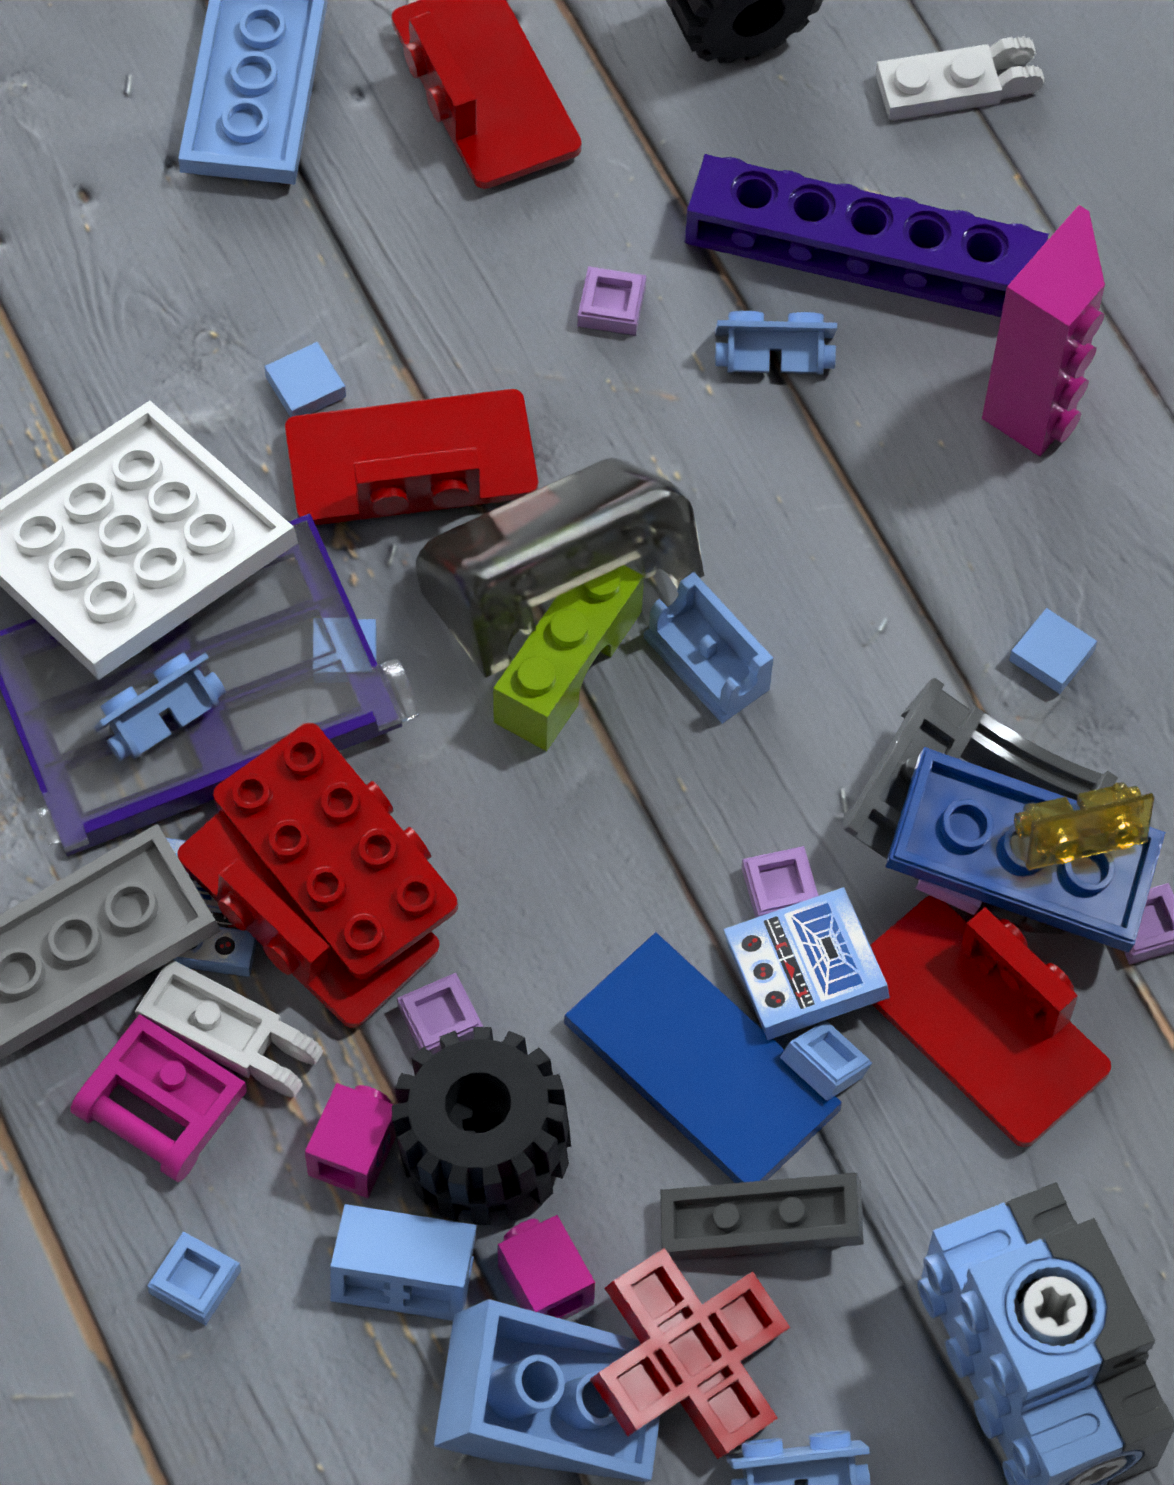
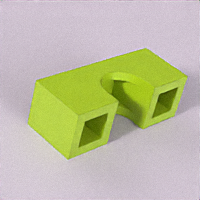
M590 547L494 686V723L547 752L578 707L579 693L583 680L597 655L601 652L611 658L641 614L644 575Z

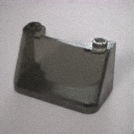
M621 458L601 460L450 529L429 540L420 550L416 559V573L422 594L485 678L506 669L510 665L512 658L508 653V647L512 638L519 630L524 635L536 630L531 608L633 560L635 566L646 579L657 574L656 569H661L665 571L677 588L680 581L693 572L699 578L704 576L694 510L690 500L672 482Z

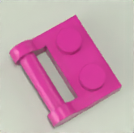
M139 1014L79 1090L72 1102L70 1112L86 1123H91L94 1120L161 1163L160 1171L178 1183L190 1173L200 1152L243 1098L247 1090L243 1080ZM119 1084L186 1129L174 1141L109 1099V1096Z

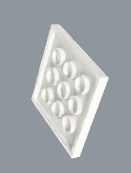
M148 401L0 499V586L98 680L298 544L295 529L286 519L151 401Z

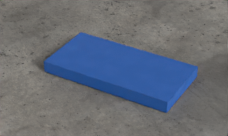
M924 747L917 760L885 867L1129 953L1136 942L1166 832Z
M657 932L650 936L564 1015V1024L734 1183L768 1180L841 1111L842 1102L836 1096L826 1101L780 1058L784 1049L773 1039L767 1041L763 1029Z

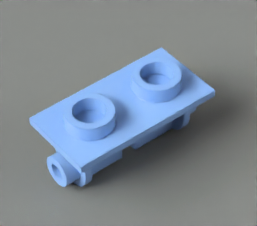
M757 311L729 312L728 320H717L715 336H727V343L716 342L715 366L727 367V373H769L770 351H781V373L823 375V369H835L836 346L824 345V338H834L837 331V323L824 322V315L815 312L788 314V322L764 321V313Z
M185 652L178 655L153 672L159 682L139 696L131 686L100 706L106 717L101 719L93 728L96 732H99L108 725L110 726L115 735L109 738L107 743L119 761L124 760L128 756H131L134 760L140 757V754L172 734L159 715L166 709L170 711L180 728H182L211 708L214 709L219 705L218 698L226 693L222 682L214 672L204 677L198 668L209 658L206 652L193 661L189 660Z
M839 1430L809 1435L810 1446L783 1449L781 1438L745 1441L741 1443L742 1453L726 1455L727 1463L733 1470H743V1478L731 1479V1485H795L794 1480L806 1479L807 1485H871L868 1465H856L855 1456L870 1454L869 1447L861 1440L851 1441L850 1431Z

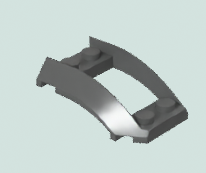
M935 677L925 685L901 714L905 719L856 804L852 809L844 813V830L887 859L918 757L922 749L926 747L957 759L961 757L971 764L1141 823L1134 808L1127 810L1115 786L1118 779L1117 776L1109 771L1101 774L1066 760L1020 736L978 707L967 708L943 691L944 684ZM983 901L977 912H980L986 907L999 921L1006 919L1017 928L1030 933L1076 935Z

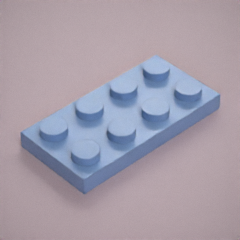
M209 0L179 152L180 173L296 184L328 0Z

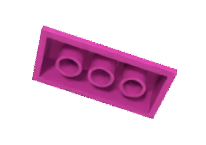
M1080 205L1076 207L1007 286L982 414L983 420L1040 457L1055 439L1063 443L1074 431L1081 418V412L1076 408L1089 384V380L1084 378L1085 370L1090 365L1097 350L1091 343L1104 319V313L1099 311L1105 282L1090 212Z

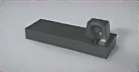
M857 1172L660 1190L661 1250L665 1248L673 1261L819 1249L829 1246L864 1245L861 1180Z

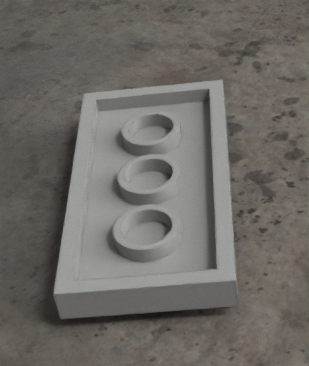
M158 824L0 915V1060L221 932L215 918Z

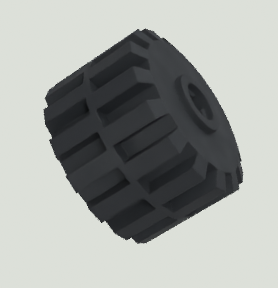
M666 0L691 51H696L698 57L707 62L717 58L720 64L733 63L741 57L749 60L760 56L761 52L772 47L776 49L786 43V38L793 33L800 32L810 22L807 17L818 12L823 0Z
M473 1027L474 1039L459 1042L455 1030L439 1036L441 1050L433 1055L425 1047H422L411 1058L415 1076L404 1073L400 1074L395 1086L398 1104L392 1105V1120L406 1177L412 1178L414 1191L421 1200L428 1204L436 1198L440 1215L457 1221L463 1209L471 1211L474 1225H491V1212L505 1210L510 1222L526 1215L523 1201L529 1197H532L538 1204L542 1205L553 1194L551 1176L563 1179L569 1164L567 1147H571V1135L565 1091L560 1075H553L551 1059L542 1049L538 1047L528 1054L525 1037L508 1031L503 1042L493 1039L491 1027Z

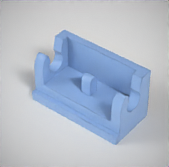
M693 572L680 581L677 590L679 593L678 597L669 607L660 599L654 603L650 611L649 629L644 632V639L723 724L770 690L773 657Z
M345 1204L330 1266L331 1301L453 1321L454 1314L465 1309L474 1261L472 1253L476 1237V1225Z

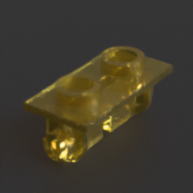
M1119 782L1113 786L1079 793L1077 804L1080 810L1076 811L1072 808L1067 797L1036 804H1025L1023 812L1014 814V826L1020 838H1030L1026 861L1028 871L1054 864H1065L1075 859L1113 850H1124L1134 845L1147 843L1154 795L1152 793L1141 795L1136 785L1128 787L1124 782Z

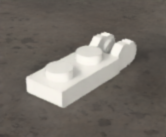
M1025 36L1000 39L991 47L985 44L877 62L875 75L888 120L897 121L1000 104V100L1034 94L1045 83L1042 69L1034 65L1019 66L1025 65V63L1034 59L1036 50L1033 40H1030V37L1025 38ZM1008 69L999 76L997 75L996 70Z
M174 960L165 964L135 1010L136 1018L141 1014L199 1053L247 1078L252 1075L263 1086L277 1091L285 1097L295 1098L303 1083L291 1070L263 1056L270 1043L273 1042L281 1051L289 1056L311 1065L317 1063L324 1051L313 1038L283 1023L280 1015Z

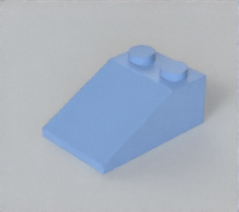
M490 1299L456 1313L452 1323L434 1446L499 1463L639 1482L651 1481L660 1416L630 1436H627L590 1380L598 1372L641 1345V1343L636 1339Z

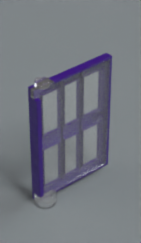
M311 514L289 521L295 529L298 544L100 680L34 618L0 630V691L46 803V807L35 810L49 846L61 842L66 856H70L214 800V789L219 783L304 723L318 725L337 750L341 751L402 727L403 722L419 716L412 688L399 660L395 658L382 664H377ZM185 652L189 660L193 661L206 652L209 658L198 668L204 677L214 672L222 682L226 693L218 698L219 705L214 709L211 708L182 728H180L170 711L166 709L159 715L172 734L140 754V757L134 760L131 756H128L124 760L119 761L107 743V740L115 735L110 726L108 725L99 732H96L93 728L101 719L106 717L100 706L131 686L139 696L159 682L153 672L178 655Z

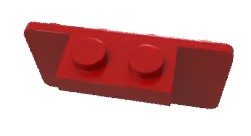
M418 0L398 7L392 12V26L403 45L408 68L415 79L420 78L426 90L427 101L435 120L443 122L477 187L488 189L572 159L581 153L582 140L507 0Z
M516 389L296 415L290 417L285 423L297 517L311 514L315 525L528 499L534 497L538 492V476L523 394Z
M314 723L302 724L215 787L213 796L218 807L355 978H368L457 912V897L429 863L428 860L431 858V854L425 843L411 827L402 830L390 815L394 812V809L383 791L374 781H370L368 784L363 782L318 725Z
M222 810L178 849L177 857L186 872L218 902L221 912L229 922L241 931L247 930L263 946L267 957L280 971L287 975L292 974L349 1028L361 1026L438 953L439 939L431 931L368 978H355Z
M930 895L920 901L870 944L888 985L890 998L873 1003L872 1005L1017 1146L1023 1148L1032 1146L1109 1076L1111 1070L1110 1059L1070 1022L1078 995L1074 992V987L1069 977L1058 966L1052 963H1043L1028 948L1024 935L1013 923L1006 919L999 921L986 907L966 922L946 902Z

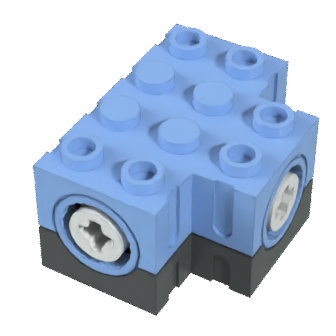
M1057 1182L1009 1200L1006 1205L1001 1203L933 1230L927 1256L923 1258L922 1279L918 1280L917 1286L927 1313L931 1318L940 1316L950 1336V1339L945 1341V1346L956 1374L960 1378L968 1376L979 1399L974 1400V1409L983 1432L989 1439L997 1436L1008 1459L1002 1463L1008 1485H1113L1158 1466L1174 1432V1419L1164 1403L1146 1364L1149 1357L1148 1350L1152 1349L1155 1343L1146 1320L1095 1218L1077 1224Z

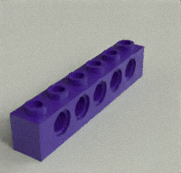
M704 154L687 208L685 244L1001 317L1007 286L1047 242L1049 233L1036 231L1019 223L1006 224L976 217L963 210L950 211L920 204L907 197H889L863 191L851 184H833L807 178L790 170L777 171L755 166L734 157L721 158ZM747 206H756L759 208L753 209L748 208ZM804 219H812L816 222L804 221ZM862 232H867V233H871V234H874V235H864V234H861V233H862ZM918 246H928L931 249H924ZM975 259H984L989 262H980Z

